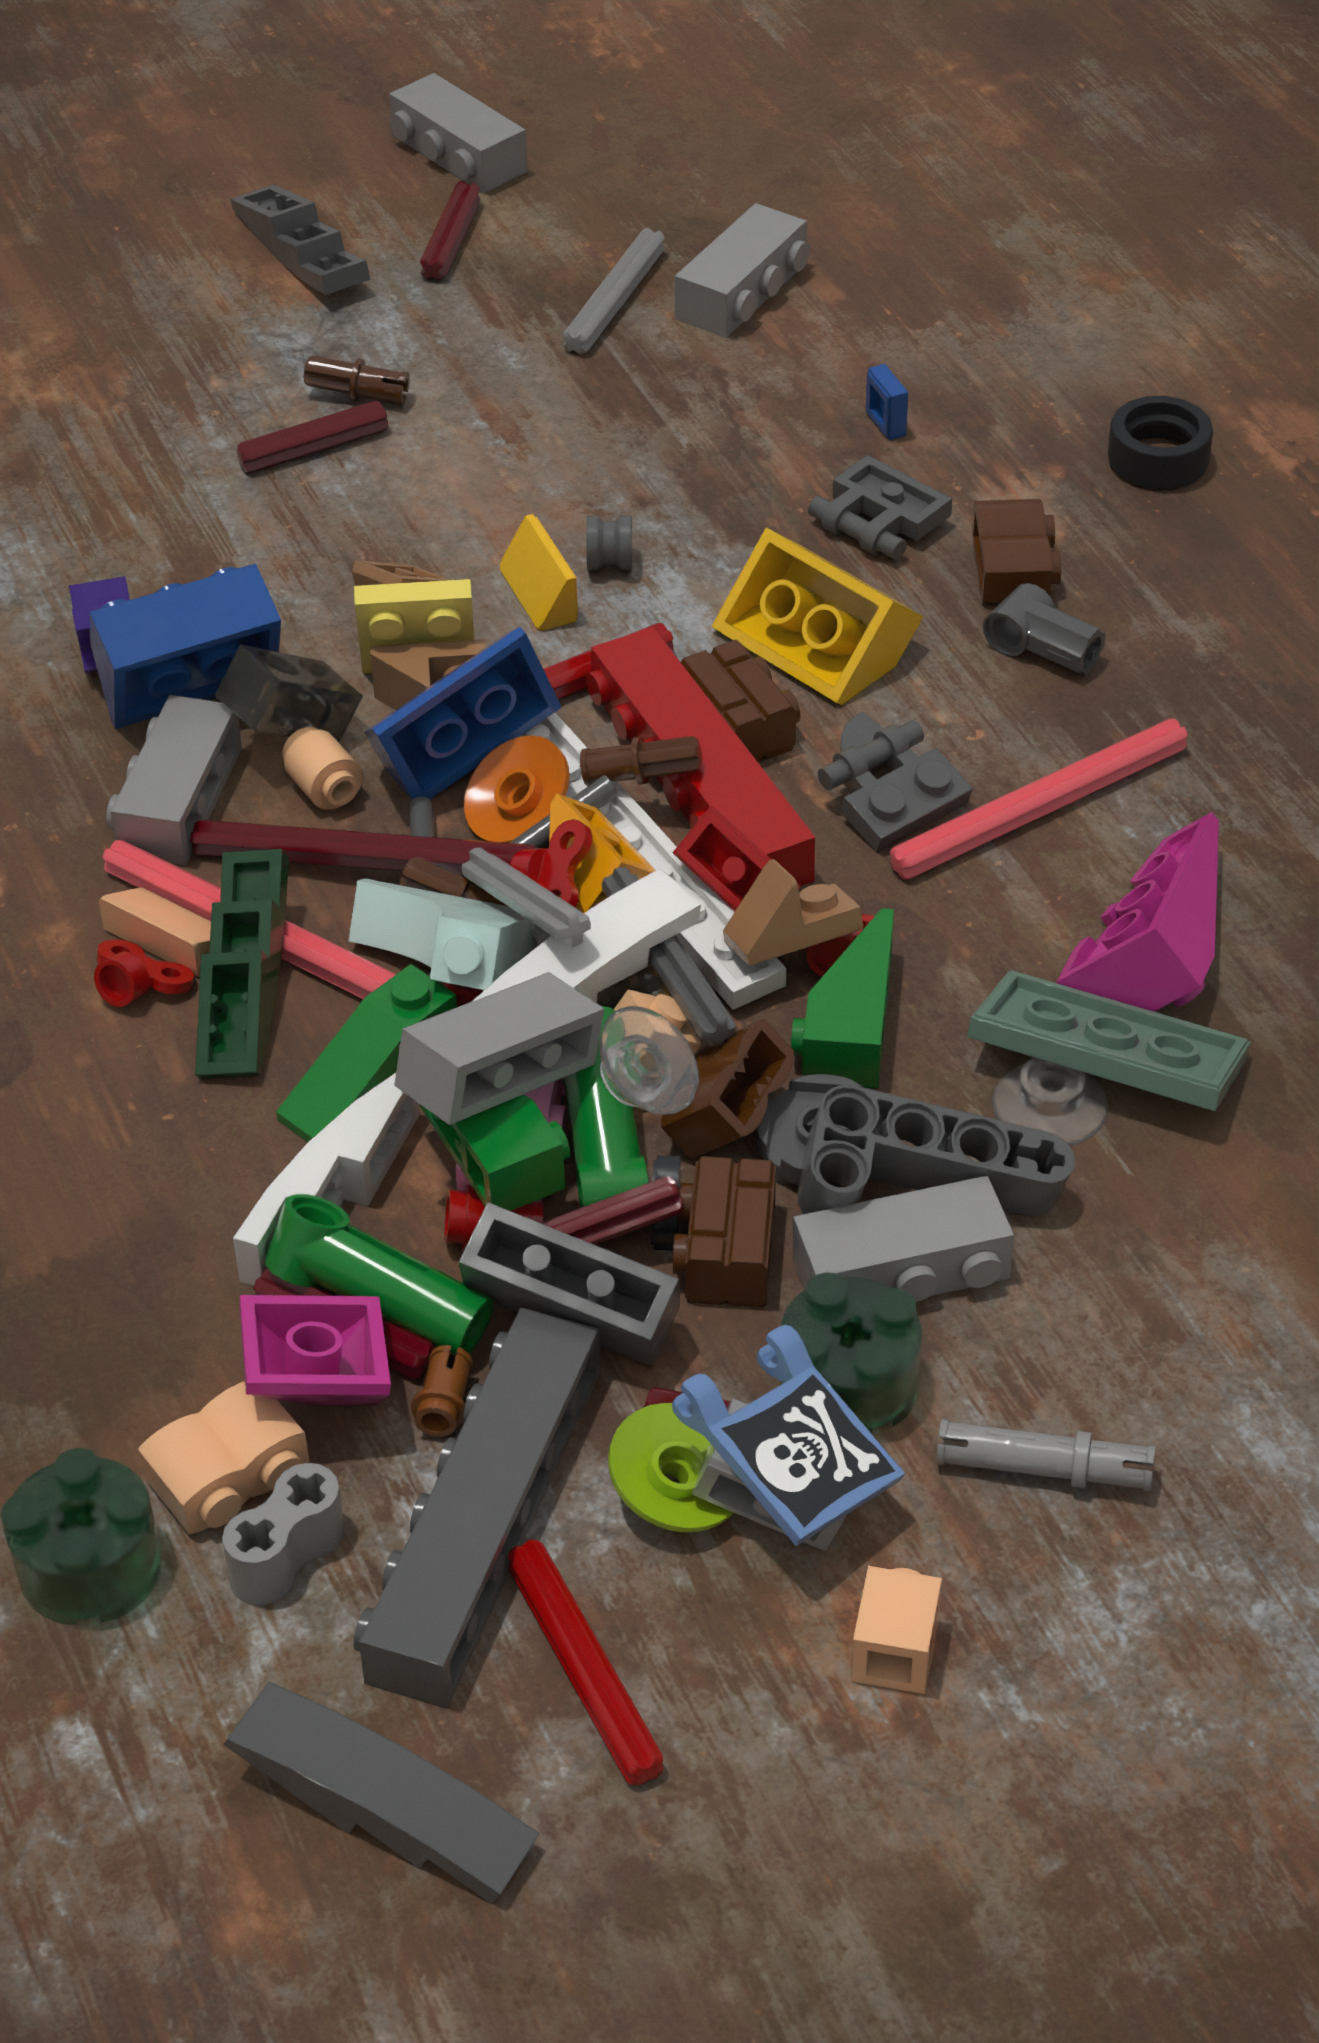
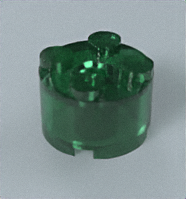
M829 1272L817 1274L807 1283L806 1289L796 1296L787 1307L781 1326L788 1325L796 1330L807 1349L813 1366L871 1434L873 1428L882 1426L892 1420V1427H894L909 1415L918 1396L922 1327L916 1312L914 1298L907 1291L891 1288L880 1282L865 1278L841 1277L836 1273Z
M86 1448L70 1449L60 1454L55 1463L38 1470L28 1477L3 1505L1 1517L5 1539L22 1595L28 1604L43 1617L60 1624L77 1625L76 1619L100 1616L101 1623L115 1620L137 1608L155 1588L161 1570L159 1565L161 1543L147 1488L141 1478L127 1466L114 1460L97 1457L93 1451Z

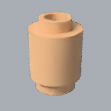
M305 727L294 732L285 742L282 750L285 770L317 807L324 810L337 809L350 802L358 793L363 781L362 768L329 732L318 730L314 727Z

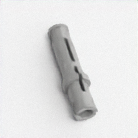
M949 1419L941 1420L938 1437H941L942 1440L966 1442L968 1446L960 1447L937 1444V1465L950 1464L1071 1479V1487L1086 1489L1087 1482L1144 1489L1146 1492H1151L1153 1471L1125 1468L1123 1465L1130 1463L1154 1467L1155 1445L1141 1446L1092 1440V1432L1077 1431L1076 1438L951 1422Z

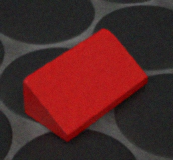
M710 806L672 852L734 911H736L769 860H772L714 806Z

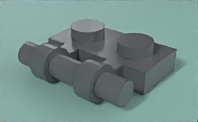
M867 455L833 479L832 497L835 500L831 502L822 496H816L808 508L809 515L820 520L825 530L836 536L846 534L858 540L860 547L874 556L884 554L893 560H898L905 553L907 543L896 535L901 533L915 541L920 540L951 516L952 498ZM863 513L873 518V520L869 522L858 515Z
M914 720L900 727L892 724L875 733L872 742L858 749L851 746L836 753L833 756L832 763L818 770V779L826 790L829 791L844 784L851 792V794L844 797L840 812L876 853L967 804L973 790L937 748L920 757L914 754L910 748L924 740L922 727ZM885 762L892 772L876 779L869 769Z

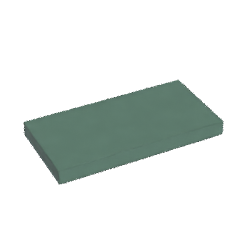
M1013 970L1007 972L971 1016L967 1037L1212 1111L1217 1110L1246 1063L1251 1043L1246 1038Z

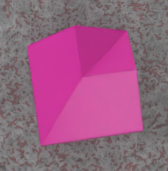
M240 1295L239 1315L246 1395L304 1405L378 1406L390 1395L391 1381L379 1297Z

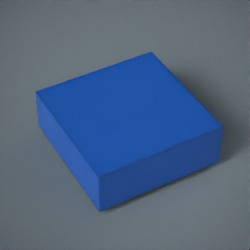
M886 364L868 368L866 413L889 440L906 436L908 391Z

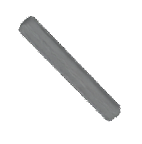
M645 228L639 233L563 332L566 340L563 346L568 352L574 350L580 355L587 353L665 250V246L662 243L665 236L660 230L653 232L650 228Z
M481 847L469 851L470 860L462 864L464 877L557 940H562L570 947L583 943V933L591 929V921L586 914Z

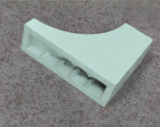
M361 879L357 881L348 941L388 950L420 961L431 968V980L485 990L505 971L536 948L539 927L509 906L370 879Z

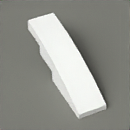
M659 868L585 912L584 914L591 921V929L583 933V943L570 947L562 940H557L550 936L505 971L473 1001L550 972L597 1003L598 992L648 966L649 949L699 923L701 904L666 872Z
M396 1073L354 1101L312 1138L263 1193L233 1237L240 1282L254 1286L256 1279L261 1277L267 1268L265 1257L284 1201L288 1196L309 1194L329 1200L339 1207L343 1200L365 1206L370 1204L420 1115L418 1102L394 1086Z

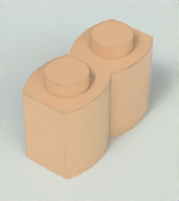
M245 1381L228 1388L216 1396L199 1413L184 1416L164 1426L138 1448L144 1478L188 1534L198 1533L209 1527L217 1528L227 1524L239 1513L242 1505L250 1497L273 1491L277 1479L284 1471L292 1466L310 1462L305 1432L278 1400L246 1395Z

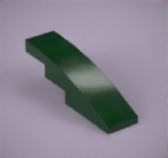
M282 849L222 853L220 902L212 903L210 951L208 954H201L195 1076L199 1079L261 1075L278 986L286 916L289 857Z

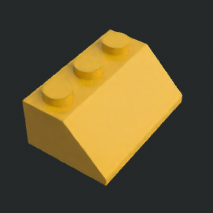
M766 527L711 627L732 640L737 639L745 648L834 702L843 705L896 667L924 616L802 545Z

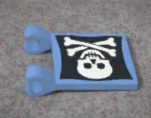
M782 1325L768 1333L766 1337L767 1345L760 1348L757 1354V1362L761 1368L771 1377L783 1382L782 1385L729 1415L715 1383L706 1374L700 1373L683 1382L681 1386L682 1394L675 1398L672 1408L677 1418L683 1424L706 1437L794 1545L798 1546L900 1482L905 1473L813 1366L807 1349L796 1330L791 1326Z

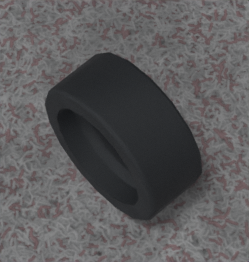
M1145 396L1128 401L1116 410L1110 423L1108 444L1110 466L1121 478L1134 485L1146 488L1176 489L1192 484L1205 474L1210 462L1213 438L1211 419L1200 407L1184 399L1169 396ZM1162 437L1175 440L1182 445L1176 447H1156L1146 445L1138 440Z

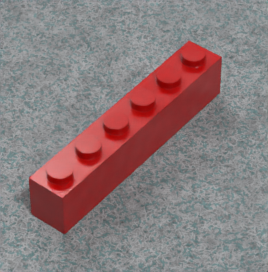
M654 627L592 646V672L586 675L588 692L593 702L597 706L603 705L609 713L615 731L622 740L628 739L631 743L633 738L642 737L644 742L693 736L700 743L702 750L700 770L697 772L656 777L663 786L664 794L670 807L674 811L680 810L690 823L692 829L710 806H714L769 858L777 861L791 874L800 886L814 882L815 836Z

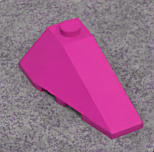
M1213 812L1161 841L1131 878L1130 882L1135 888L1127 893L1119 902L1109 905L1100 918L1107 927L1098 939L1094 941L1091 936L1084 938L1071 952L1056 982L1057 984L1153 1012L1170 1003H1173L1175 1007L1182 1006L1201 993L1205 987V976L1215 956L1219 820Z

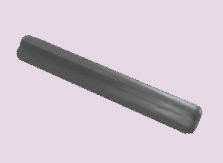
M617 867L612 875L603 879L602 890L608 898L639 879L636 875L630 873L628 868ZM674 935L649 949V962L699 1038L706 1041L711 1047L722 1046L726 1038L734 1035L735 1022L678 937Z

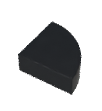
M657 1155V1161L654 1160L652 1181L669 1176L675 1180L680 1190L681 1156ZM678 1215L651 1225V1245H654V1250L673 1251L675 1234H679Z

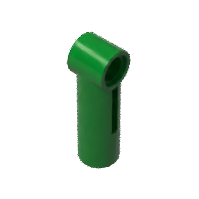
M601 1006L604 1008V1015L595 1064L563 1077L576 1158V1179L580 1208L649 1183L643 1155H640L620 1018L617 1011L605 1006Z
M309 1194L288 1196L284 1201L265 1257L266 1267L271 1273L291 1284L303 1287H323L338 1296L379 1297L383 1319L430 1341L435 1347L451 1345L449 1354L456 1357L458 1347L464 1349L469 1354L473 1352L491 1320L494 1310V1300L491 1297L350 1225L349 1215L341 1207L329 1200Z

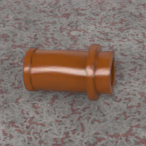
M451 1345L438 1346L432 1350L428 1359V1370L423 1389L415 1394L411 1403V1413L415 1418L416 1426L422 1432L436 1437L448 1436L463 1424L465 1408L463 1398L468 1378L473 1369L472 1357L459 1347L453 1368L448 1369L446 1367Z

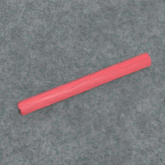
M1169 718L894 846L890 851L892 859L890 865L901 879L909 880L1183 751L1187 747V730L1185 727H1181L1176 719Z
M115 840L111 847L105 849L102 858L105 860L104 869L106 872L138 888L143 887L211 921L212 903L220 902V887L124 840ZM285 920L281 959L364 999L396 975Z

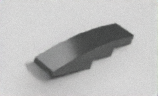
M274 184L230 199L233 210L271 254L303 282L321 293L328 295L370 280L366 260L344 250L339 230L319 222L315 202Z
M270 1681L223 1744L349 1834L357 1824L419 1869L428 1859L490 1904H493L501 1895L540 1834L472 1787L407 1748L328 1707Z

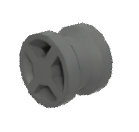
M620 515L615 521H603L599 516H587V571H599L603 566H616L620 571H632L631 515Z

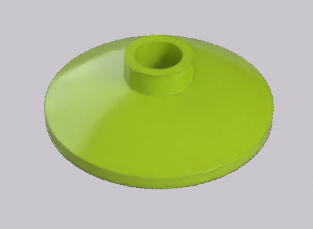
M660 1403L641 1408L629 1415L620 1424L609 1446V1474L621 1499L638 1516L667 1530L700 1532L722 1524L734 1514L732 1511L692 1495L710 1442L704 1435L686 1426L677 1418L673 1412L672 1403ZM664 1474L676 1477L680 1483L669 1480Z

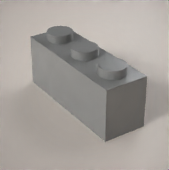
M432 73L389 93L391 110L389 123L392 136L470 185L474 182L480 188L479 191L481 193H486L528 172L526 129L437 74Z
M755 203L675 275V319L727 338L743 322L748 321L766 300L775 296L780 287L796 272H800L805 267L810 254V246L807 243V220Z
M169 695L159 716L152 717L149 722L146 742L140 754L133 755L130 759L126 781L120 793L114 794L110 798L106 822L107 827L110 830H114L115 840H124L171 864L187 866L193 853L190 834L193 831L194 824L199 820H209L242 750L237 705Z
M547 972L403 1028L394 1086L451 1125L594 1065L604 1008L550 972Z
M987 1175L855 1203L842 1208H832L794 1216L792 1261L815 1321L837 1316H853L865 1310L906 1301L918 1302L933 1295L970 1287L982 1288L994 1282L1010 1279L1014 1234Z

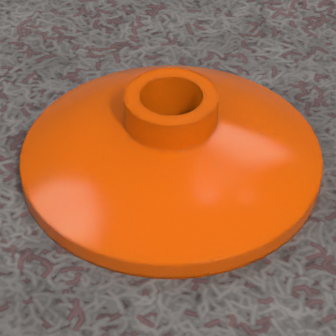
M534 735L513 738L492 750L475 769L465 792L464 813L471 830L484 841L510 843L549 815L550 802L558 793L566 796L568 790L569 766L565 755L550 740Z

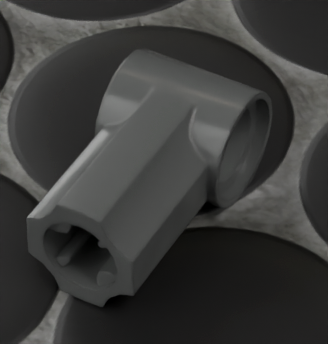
M1029 583L1020 584L983 622V633L988 643L1001 654L1012 657L1028 650L1084 676L1096 666L1097 659L1105 645V631L1057 610L1052 598L1045 590Z

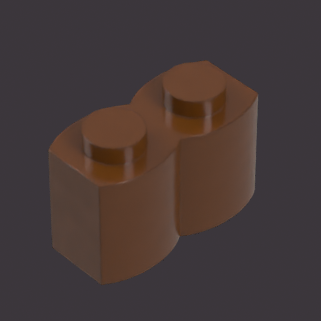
M1041 499L974 501L972 537L982 603H1000L1020 584L1026 583L1037 585L1050 596L1051 584H1060L1061 556L1059 550H1050L1055 545V520L1053 515L1044 514Z
M765 1019L735 1031L733 1036L724 1040L722 1046L711 1047L706 1045L697 1053L692 1061L688 1074V1084L677 1089L666 1102L661 1118V1128L690 1159L697 1158L749 1135L759 1126L764 1118L768 1105V1094L780 1088L787 1080L793 1065L794 1050Z

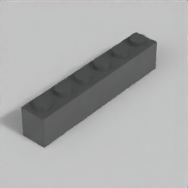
M520 1307L509 1332L501 1331L498 1333L490 1353V1371L483 1385L474 1384L468 1394L463 1414L464 1425L457 1439L449 1437L446 1440L438 1460V1479L431 1493H421L415 1503L410 1521L411 1535L403 1551L395 1549L387 1561L382 1579L383 1593L375 1609L367 1607L358 1621L353 1646L354 1650L360 1652L364 1684L448 1708L510 1572L508 1569L510 1564L508 1552L515 1545L523 1544L600 1375L599 1328Z

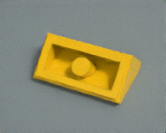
M534 514L526 515L502 557L500 572L537 630L545 631L577 622V577L539 519Z

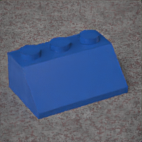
M256 563L241 568H223L210 577L187 584H168L155 593L129 601L124 599L114 600L106 603L98 610L89 612L90 644L114 729L159 716L169 695L210 701L277 680L281 618Z
M518 627L481 650L364 733L383 767L411 800L416 797L431 799L476 768L496 747L508 740L522 736L562 707L527 634L521 627Z

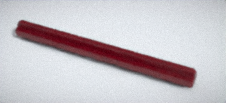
M199 820L195 822L193 831L190 834L193 852L199 856L222 857L224 852L282 849L288 855L289 863L402 872L411 858L418 857L460 876H464L462 864L470 860L469 851L474 848L481 847L509 865L512 857L519 850L536 848L529 844L214 820Z

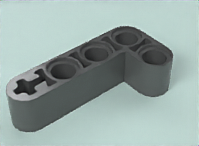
M840 1085L833 1087L824 1094L809 1132L798 1188V1205L803 1214L858 1203L868 1178L921 1190L988 1175L1004 1211L1025 1216H1040L1048 1213L1056 1205L1072 1174L1075 1158L1070 1145L1065 1140L1047 1131L863 1087ZM836 1125H842L848 1128L850 1131L843 1130L837 1127ZM901 1140L908 1141L912 1143L914 1146L907 1145L903 1143ZM966 1155L976 1158L979 1162L969 1159ZM825 1180H832L842 1187L830 1185Z

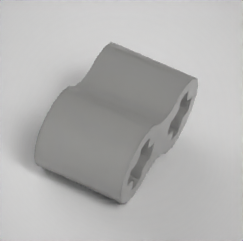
M314 1463L292 1466L277 1479L273 1493L265 1503L257 1508L239 1513L225 1526L222 1542L231 1589L238 1599L251 1605L275 1603L286 1596L292 1588L295 1575L304 1564L312 1559L326 1556L341 1543L345 1527L340 1489L337 1477L329 1468Z

